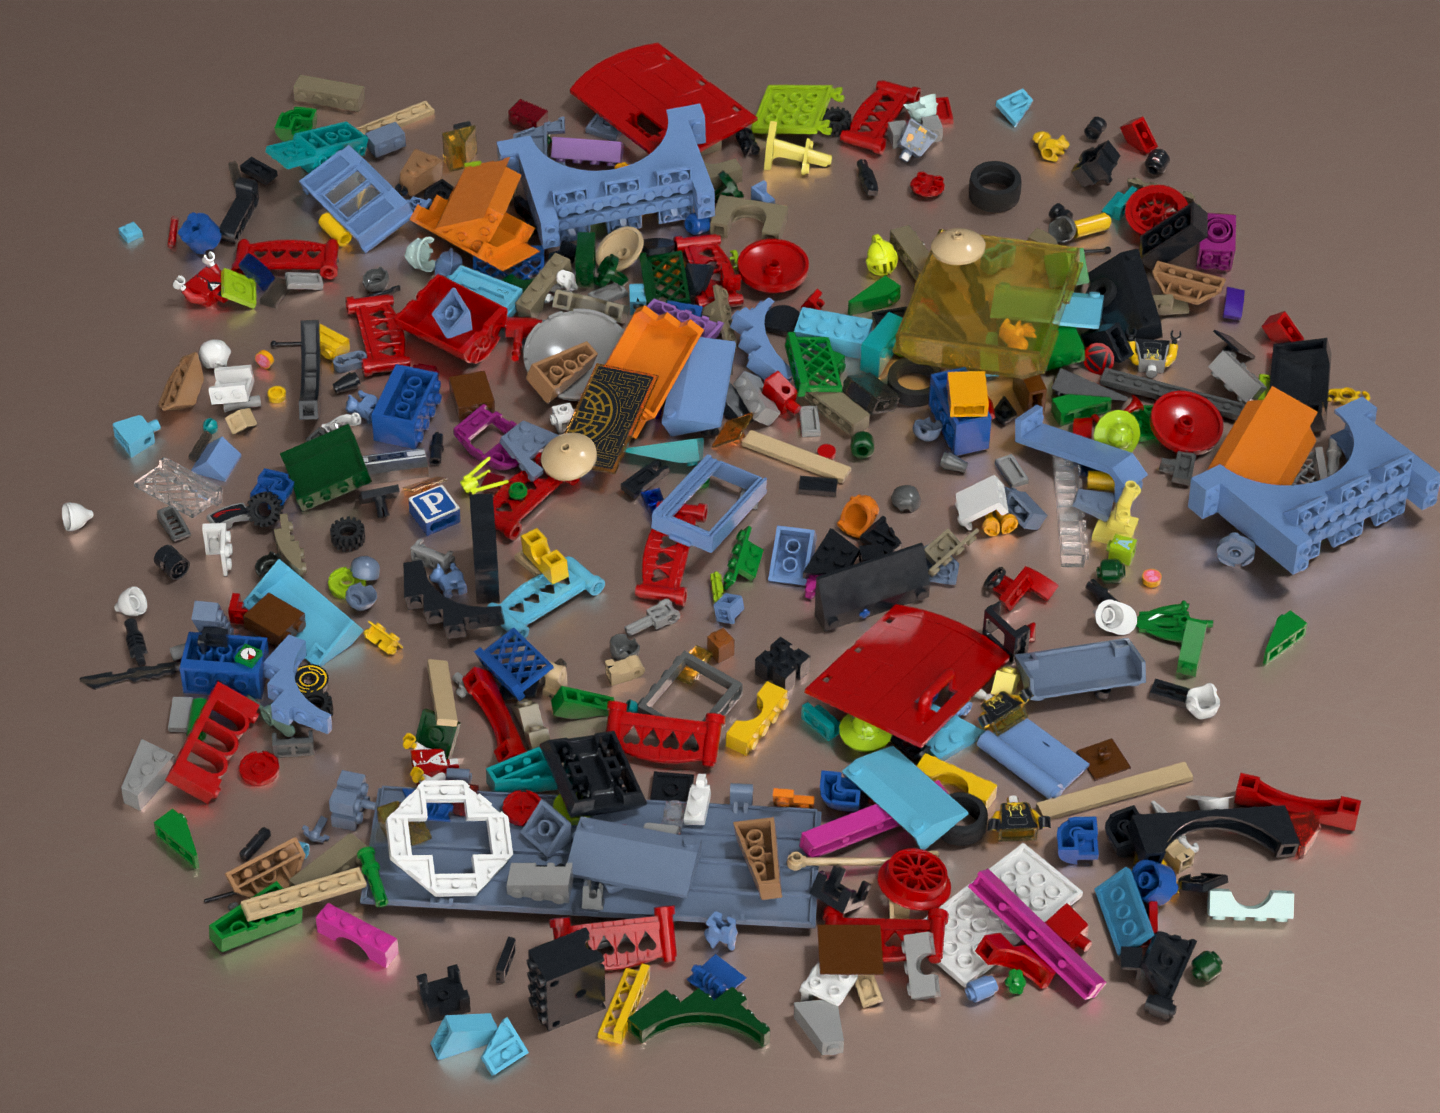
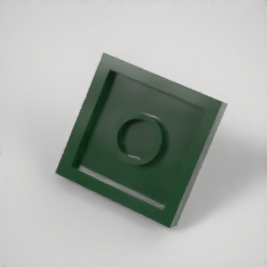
M426 708L422 711L414 743L418 742L430 749L444 750L445 758L451 759L461 722H457V727L437 725L435 712Z

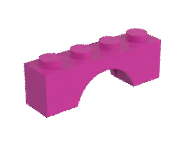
M327 903L316 916L318 933L334 941L339 937L352 940L365 951L370 960L385 968L399 954L397 938L330 903Z

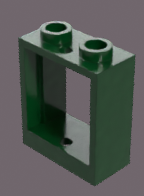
M578 232L575 259L576 284L582 288H594L596 265L595 232Z

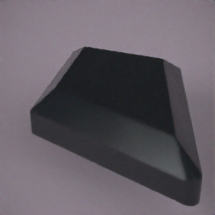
M1003 396L994 408L995 419L1001 424L1006 425L1017 417V412L1008 399Z

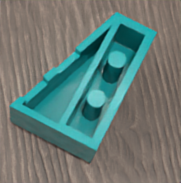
M890 312L886 314L861 344V371L877 378L880 377L903 338L908 334L907 319Z
M540 746L486 768V783L492 792L513 793L519 790L521 792L528 790L535 793L558 790Z

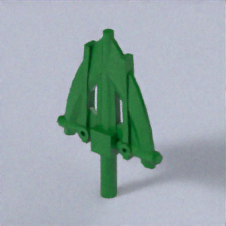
M1183 600L1181 604L1139 612L1136 627L1139 628L1141 633H1149L1161 639L1182 644L1187 619L1190 617L1189 611H1187L1190 603ZM1203 620L1208 622L1207 628H1213V620Z

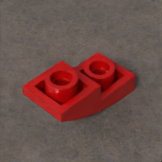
M1074 418L1073 433L1092 439V418Z
M1025 566L1023 570L1030 575L1034 582L1027 591L1029 593L1033 591L1047 602L1059 585L1038 571Z

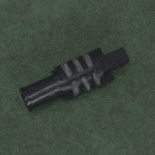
M860 159L857 161V167L862 187L868 196H877L878 184L874 172L869 168L867 160L864 159L863 163V160Z
M127 619L124 625L127 631L126 642L130 657L136 658L138 666L145 665L144 654H147L148 651L143 634L138 630L136 619Z

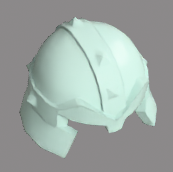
M936 94L920 97L918 102L904 104L910 118L921 123V117L936 115L938 105L936 103Z
M425 237L422 239L417 238L407 246L404 255L407 262L415 269L432 272L435 269L436 261H429L433 252L429 244L434 242L435 239Z

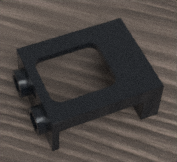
M999 601L985 609L982 635L1002 648L1010 656L1009 661L1013 664L1016 662L1014 655L1028 653L1030 628L1026 625L1017 630L1012 628L1000 617L1001 602ZM1000 629L1004 634V645L991 633Z

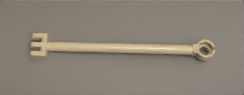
M928 851L939 858L938 851ZM792 852L788 856L786 863L789 869L797 871L806 866H835L837 864L840 866H882L891 857L802 856L799 852Z

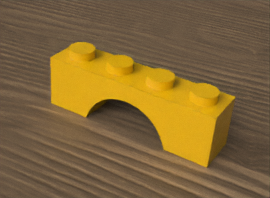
M767 681L757 693V708L761 713L752 720H736L726 733V746L745 756L751 750H754L761 736L764 737L771 723L774 724L779 713L787 708L789 703L787 699L788 691Z
M925 753L917 764V767L931 780H939L941 785H952L965 793L976 796L982 800L987 810L996 798L997 784L962 770L953 764L944 762L935 756Z

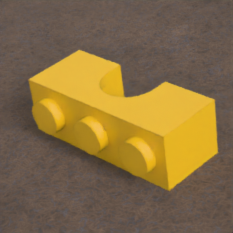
M538 528L521 535L523 553L552 585L569 577L567 559L557 549L552 552L550 551L547 538Z

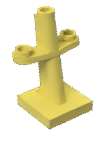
M770 121L764 170H771L772 161L777 157L803 162L802 175L809 173L810 164L807 163L824 167L831 165L832 155L813 150L814 141H810L809 138L806 140L805 147L776 139L777 122Z
M1127 481L1125 483V487L1107 522L1098 519L1092 534V540L1108 544L1109 540H1113L1115 534L1133 538L1139 518L1130 516V508L1132 502L1141 493V488L1136 482Z

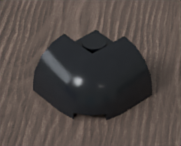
M1135 805L1113 812L1105 822L1107 839L1119 857H1132L1133 851H1135L1127 828L1132 815L1140 814Z

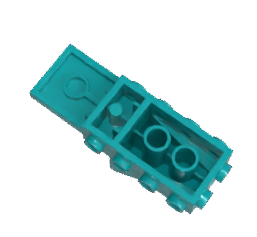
M345 121L295 133L293 140L266 146L265 152L282 164L284 168L292 169L300 166L310 173L348 145L361 157L365 156L369 138Z

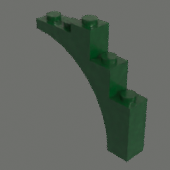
M734 987L728 989L714 1001L710 994L704 993L698 988L681 1002L676 995L669 993L665 989L628 1017V1031L641 1043L669 1029L687 1025L721 1026L752 1038L762 1047L770 1043V1028L766 1023L760 1022L751 1010L747 1009L746 996L742 992H738Z

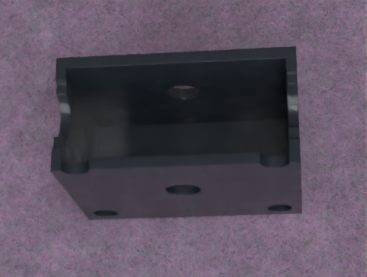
M586 927L528 950L529 959L526 962L529 968L527 976L530 981L528 990L531 996L528 997L531 1008L537 1010L540 1024L545 1025L548 1032L606 1009L603 1003L605 1001V966L601 964L605 959L601 952L588 949L590 933Z

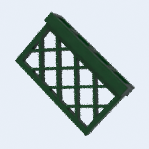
M682 250L648 257L646 252L639 255L647 305L653 299L659 300L661 297L667 299L664 301L665 303L668 300L686 304L691 303ZM679 257L676 263L670 261L673 258ZM660 261L661 263L655 266L651 262ZM665 265L671 266L667 271L662 269ZM675 269L681 271L678 275L672 273ZM658 272L663 274L660 278L655 277ZM667 277L673 279L670 283L664 281ZM677 281L683 283L679 288L674 286ZM660 284L665 286L662 291L656 289ZM669 289L675 291L672 295L666 293ZM679 294L686 296V298L678 299L676 297Z

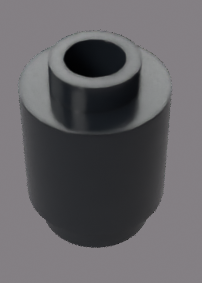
M1149 994L1144 1010L1148 1011L1150 1015L1168 1021L1170 1017L1174 1018L1177 1006L1174 1005L1175 1000L1158 994Z

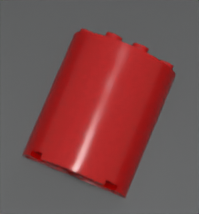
M437 274L417 293V300L412 299L394 318L398 328L469 364H477L483 361L499 342L501 337L498 334L501 327L506 325L508 310L506 307ZM456 288L471 313L472 330L448 339L432 316V313L450 290Z

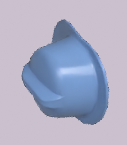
M453 248L443 252L436 259L435 276L440 274L447 277L452 275L460 265L463 266L461 256L453 252Z

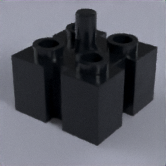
M1109 140L1098 144L1096 148L1091 147L1084 150L1078 159L1080 162L1075 164L1071 173L1082 187L1092 186L1102 179L1109 184L1113 180L1111 172L1118 164L1117 161L1121 155Z
M780 636L770 645V651H763L755 659V675L766 682L772 680L773 684L789 691L795 685L796 678L801 680L810 672L811 656L799 648L793 650L792 644Z

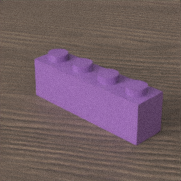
M553 137L551 158L555 159V162L566 163V160H573L572 163L583 164V161H590V165H600V162H606L607 166H615L617 163H622L624 143Z
M653 299L647 305L656 314L661 315L668 312L681 323L691 319L704 329L700 337L716 339L724 325L720 321H717V323L710 321L709 317L703 315L702 317L693 315L691 311L686 309L685 311L678 310L676 306L657 299Z

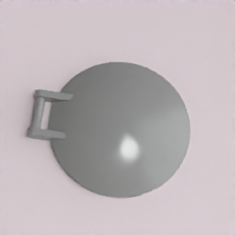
M573 309V311L556 312L549 315L548 319L542 323L539 322L529 333L524 346L527 373L529 372L533 363L587 341L598 353L592 368L557 396V398L564 400L583 401L598 366L604 367L625 329H622L615 319L595 310Z

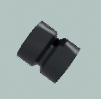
M164 545L154 556V563L172 580L182 578L189 570L190 562L172 545Z

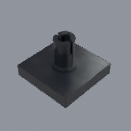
M399 485L362 491L358 497L359 503L361 505L375 502L378 518H383V513L384 517L390 516L386 499L398 496L400 492Z

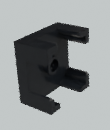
M837 864L833 866L827 881L825 871L818 872L810 894L844 914L863 906L871 884L864 880L861 882L858 892L854 889L850 890L841 884L846 869Z
M457 964L448 966V977L428 982L426 973L416 976L418 993L429 1023L441 1021L445 1015H462L471 1012L470 996L468 991L463 989L460 970Z

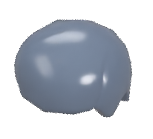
M930 417L924 420H915L912 429L917 438L930 442L939 437L943 425L940 420L932 422Z
M360 556L352 561L350 571L353 572L355 578L376 580L379 578L380 565L374 558Z
M359 582L349 586L346 591V602L358 611L368 610L377 600V592L372 585L363 586Z

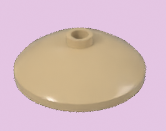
M622 227L608 234L600 243L596 252L598 266L605 257L614 254L619 258L616 270L621 271L628 268L641 254L644 245L642 234L634 227Z
M952 228L941 232L933 239L931 251L934 257L943 263L964 265L972 263L983 256L985 241L981 235L973 230Z
M565 433L553 438L545 446L541 455V463L544 471L550 477L560 481H571L584 476L593 468L597 459V450L589 437L580 433Z

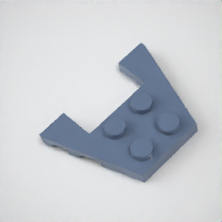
M560 117L554 122H546L537 128L532 127L513 134V139L531 135L537 148L548 157L547 135L565 134V117Z
M523 420L503 435L499 443L512 459L515 458L518 461L519 468L522 471H526L528 479L533 482L543 474L544 469L533 462L532 459L542 452L553 438L559 435Z

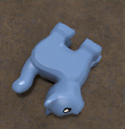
M362 390L358 391L359 397L363 399L361 402L348 395L346 412L358 413L360 417L367 420L368 424H371V414L378 402V398Z
M451 563L450 569L452 572L445 574L441 566L437 564V567L429 575V579L431 582L439 585L443 595L446 598H452L453 589H457L459 595L466 594L467 586L460 569L456 567V563Z
M717 911L708 918L706 925L709 928L705 929L704 935L711 948H715L717 943L721 941L727 944L729 950L733 951L735 949L738 933L735 919L728 916V923L723 922L722 914Z

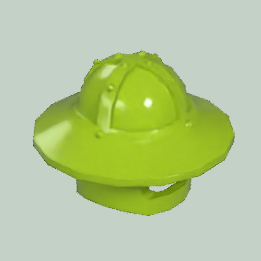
M1113 410L1107 412L1099 419L1095 426L1094 440L1133 452L1139 442V423L1127 411Z
M847 714L842 719L839 726L840 737L843 742L857 752L872 753L882 749L892 738V734L850 714Z

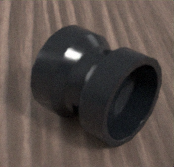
M1093 117L1090 124L1084 129V133L1089 139L1097 140L1107 128V123L1101 117Z
M1060 203L1055 204L1049 211V217L1052 220L1060 216H1068L1073 219V213L1068 209L1065 210V207Z

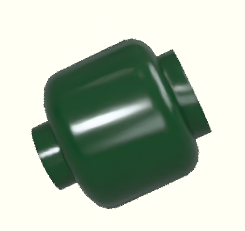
M865 431L855 433L850 442L852 454L860 459L870 457L875 449L874 437Z
M1117 558L1102 560L1100 566L1096 569L1097 577L1101 578L1104 584L1120 583L1126 576L1125 564L1121 563Z
M1203 951L1192 960L1191 965L1193 969L1191 973L1198 981L1202 979L1205 982H1210L1222 972L1223 962L1214 951Z

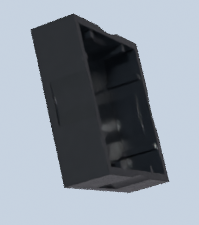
M493 493L469 495L477 604L500 603Z

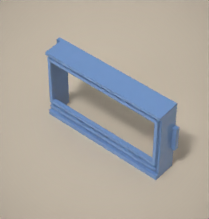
M707 454L653 511L651 528L669 535V539L688 547L693 545L712 553L767 493V478L762 479V477L738 467L713 459L711 455ZM711 476L747 490L710 531L673 517Z

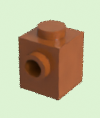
M724 628L714 631L707 636V652L719 664L734 656L735 640Z

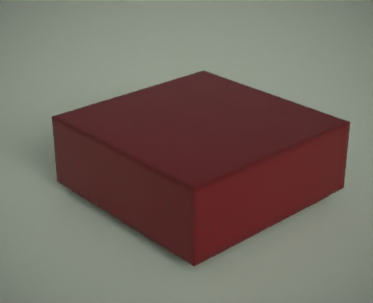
M487 472L481 487L504 481L505 476ZM503 485L485 491L497 493Z

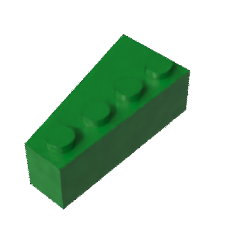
M276 881L253 897L284 888ZM240 904L209 925V939L221 952H225L301 923L302 908L297 907L248 922Z

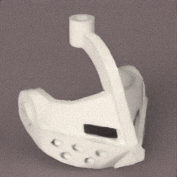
M565 270L558 271L556 275L558 283L549 292L555 293L556 289L561 290V288H565V291L570 292L577 290L578 286L575 282V275ZM547 294L544 302L549 303L553 301L554 296Z
M358 413L341 415L327 424H322L321 429L328 433L347 424L357 426L361 423V417Z

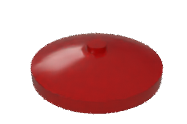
M782 239L756 241L744 248L738 258V273L741 275V279L750 287L763 292L779 293L792 290L804 282L809 272V260L803 249L792 242Z
M1173 391L1164 394L1155 402L1150 413L1149 421L1153 434L1161 444L1174 452L1182 451L1195 455L1207 453L1218 444L1224 429L1222 416L1215 405L1205 397L1189 391Z

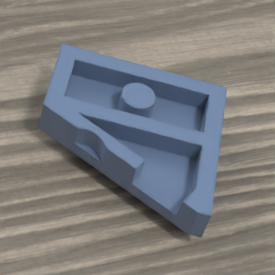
M1078 489L1072 506L1107 522L1110 517L1115 494Z

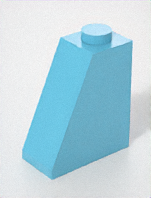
M491 1013L445 1015L430 1043L437 1060L488 1045L497 1030V1024L494 1022Z

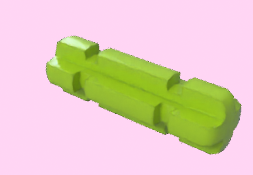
M717 571L710 574L714 603L724 595L721 582L722 577Z

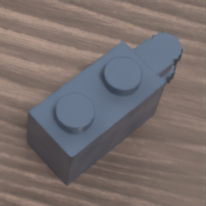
M1004 487L1009 514L1015 515L1018 523L1024 529L1038 530L1048 515L1026 492Z

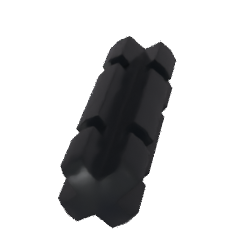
M262 827L258 834H255L246 844V847L239 852L240 858L248 861L253 856L252 854H255L265 843L264 841L271 836V831Z

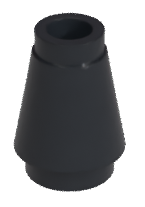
M349 372L332 385L336 394L358 389L361 383L356 372Z

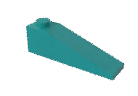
M704 438L624 448V452L677 463H687V466L698 465V461L703 459Z

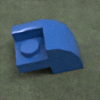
M264 468L257 477V485L251 491L250 499L261 492H272L273 495L279 496L277 499H281L280 505L282 506L292 494L294 481L288 478L286 473Z
M821 770L820 795L822 801L829 808L837 811H859L861 789L849 778L841 777L842 772Z
M1070 817L1058 827L1057 847L1059 858L1069 864H1077V860H1098L1097 817Z

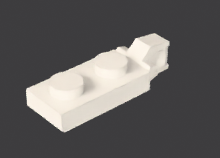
M698 774L696 784L691 785L684 815V824L705 825L711 797L710 785H707L706 774Z

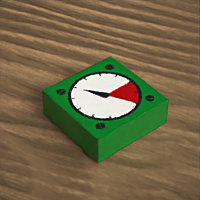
M244 644L236 654L235 662L253 668L262 657V650Z

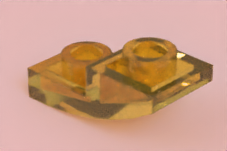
M698 645L689 652L706 663H709L713 656V652ZM686 666L676 679L692 686L701 674Z

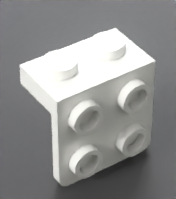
M226 523L203 524L202 531L206 555L221 554L223 574L228 576V570L232 569V560L229 558L233 554L232 544H229L231 542V532L227 531Z
M818 962L812 968L807 980L800 987L801 1002L812 1001L814 996L839 1006L856 982L858 975H820Z

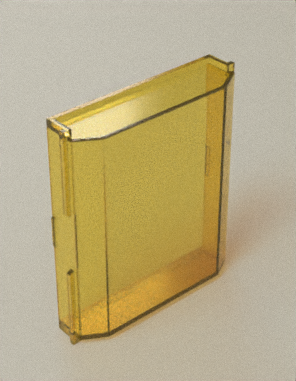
M939 229L937 235L945 230ZM981 235L985 241L983 256L972 263L964 265L943 263L935 258L930 250L897 331L893 353H899L916 364L950 369L966 367L968 371H985V374L1020 379L1045 374L1059 335V331H1057L1066 305L1070 304L1083 267V262H1080V248Z

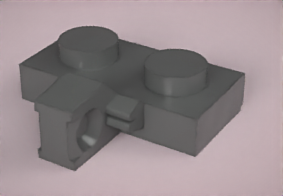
M1178 451L1176 459L1162 458L1159 471L1173 475L1172 482L1190 486L1196 455Z

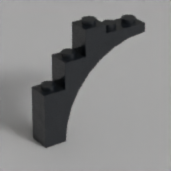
M301 320L299 420L319 419L321 415L320 396L322 394L319 320Z
M423 560L403 563L404 599L408 610L424 608L427 624L443 622L447 639L467 636V630L505 624L501 606L478 607L457 603L446 598L432 586L427 578Z

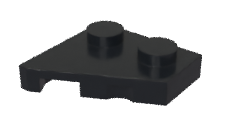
M883 515L860 535V541L866 545L882 544L884 555L902 549L900 539L895 536L893 528L888 526L886 517Z

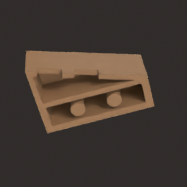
M414 149L400 172L399 184L402 185V189L403 186L407 187L408 195L413 197L442 178L444 160L437 158L435 155Z

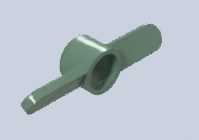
M249 694L246 696L260 705L261 716L269 726H275L287 737L294 736L295 728L292 724L286 725L272 719V703L264 707Z

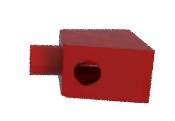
M778 370L765 379L762 394L774 401L781 413L780 415H784L788 411L796 415L801 410V406L796 402L797 390Z
M1066 903L1045 922L1073 950L1076 947H1079L1084 952L1090 949L1092 941L1086 938L1089 925L1069 904Z

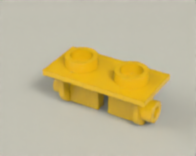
M368 621L371 627L367 628L363 633L367 640L375 645L382 640L378 647L387 654L394 655L397 651V646L403 649V646L399 643V637L392 632L390 634L386 633V628L378 622L373 624L371 621Z

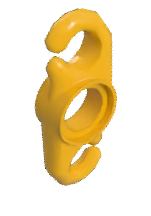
M1348 387L1329 389V395L1336 397L1333 401L1340 402L1343 405L1360 398L1358 395L1361 394L1360 391H1354ZM1363 391L1362 394L1366 397L1365 399L1369 401V393ZM1342 395H1350L1351 398H1344Z

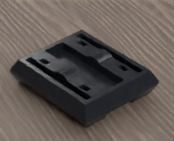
M615 731L569 739L567 737L551 739L539 745L571 819L580 818L581 816L586 817L639 809L647 805V801Z

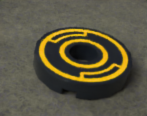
M305 664L299 666L295 675V682L301 693L307 694L306 690L309 689L311 692H313V689H317V692L320 689L326 692L329 686V675L321 666ZM306 680H314L312 683H305Z

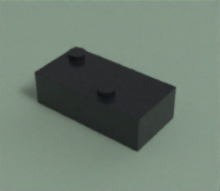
M1193 201L1140 236L1139 253L1143 264L1153 271L1157 261L1168 263L1206 239L1208 236V213Z

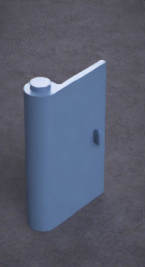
M1018 711L994 733L987 730L980 736L977 742V746L1047 799H1056L1061 796L1063 791L1090 766L1088 762L1028 718L1022 719L1014 727L996 736L995 733L1007 728L1023 717Z

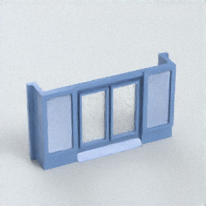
M350 145L338 151L299 181L303 192L306 195L311 194L358 241L365 254L408 222L413 214L409 203Z

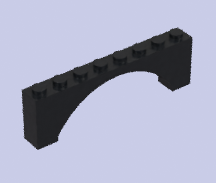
M1285 805L1132 815L1127 827L1139 862L1142 860H1152L1162 863L1166 853L1165 850L1172 842L1187 833L1205 829L1225 830L1246 836L1269 849L1276 858L1295 856L1300 845Z

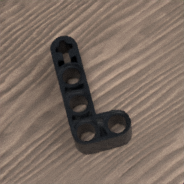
M238 177L235 185L236 198L219 227L221 240L233 243L238 242L259 202L257 180Z

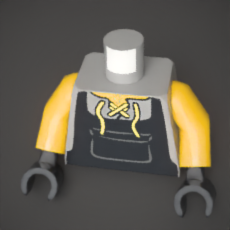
M1127 328L1125 336L1128 338L1129 345L1134 355L1129 357V360L1137 366L1139 372H1145L1149 378L1156 377L1157 373H1164L1165 367H1169L1176 360L1179 346L1177 342L1181 339V331L1177 338L1173 337L1174 330L1171 331L1170 338L1172 344H1170L1168 340L1135 338L1134 341L1137 333L1136 328H1133V335L1128 333Z

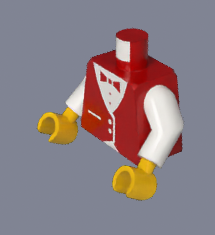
M406 733L403 737V747L405 749L412 748L410 750L412 765L410 776L413 777L412 780L416 783L417 787L422 781L446 780L447 768L459 769L458 758L446 759L444 750L430 749L418 742L414 743L416 738L411 733Z

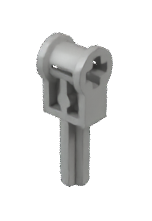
M664 599L657 605L647 609V616L625 626L624 629L628 636H632L652 625L657 630L666 625L674 624L679 620L681 614L673 608L671 600Z

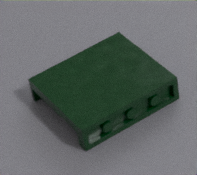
M349 424L280 453L288 475L294 481L293 488L297 497L296 500L303 512L372 482L359 445Z

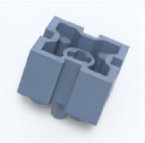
M345 770L341 771L337 787L333 790L329 800L330 811L332 812V827L356 831L358 824H361L363 821L364 809L376 810L377 803L370 801V797L367 795L369 784L366 783V775Z

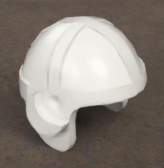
M209 340L201 345L198 353L199 360L205 368L227 367L231 350L222 340Z
M1212 683L1191 688L1188 691L1185 701L1186 707L1197 719L1213 717L1220 707V699L1216 694L1217 689Z

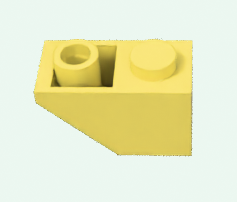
M1006 666L1003 669L997 670L991 694L1002 696L1000 692H1003L1007 695H1014L1021 677L1017 669Z

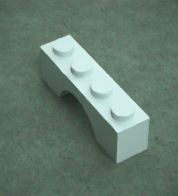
M1214 888L1208 891L1207 913L1215 920H1225V917H1233V920L1243 921L1246 920V917H1254L1255 921H1267V918H1275V921L1287 922L1288 919H1293L1294 893L1285 890H1270L1263 902L1254 906H1246L1238 903L1229 889Z

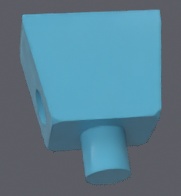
M141 415L112 424L114 437L131 458L155 443L154 432L161 429L157 419L147 423Z

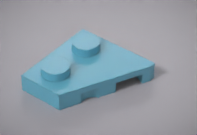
M1021 89L997 100L995 106L1016 127L1032 105L1033 99L1024 89Z
M508 1017L501 1021L481 1056L491 1076L529 1053Z

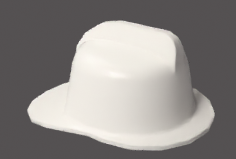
M1114 600L1102 601L1097 609L1093 610L1098 626L1103 630L1118 635L1129 634L1137 624V616L1133 608Z
M1186 796L1188 799L1197 800L1201 811L1229 809V798L1234 797Z

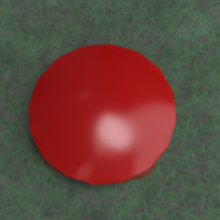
M918 172L917 176L912 179L910 187L916 194L921 196H937L944 191V178L939 175L934 176L928 175L925 172Z

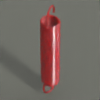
M171 217L168 245H175L177 239L179 219H172L173 217Z

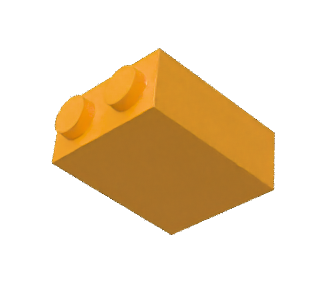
M985 371L948 372L947 393L950 417L988 416L989 401Z

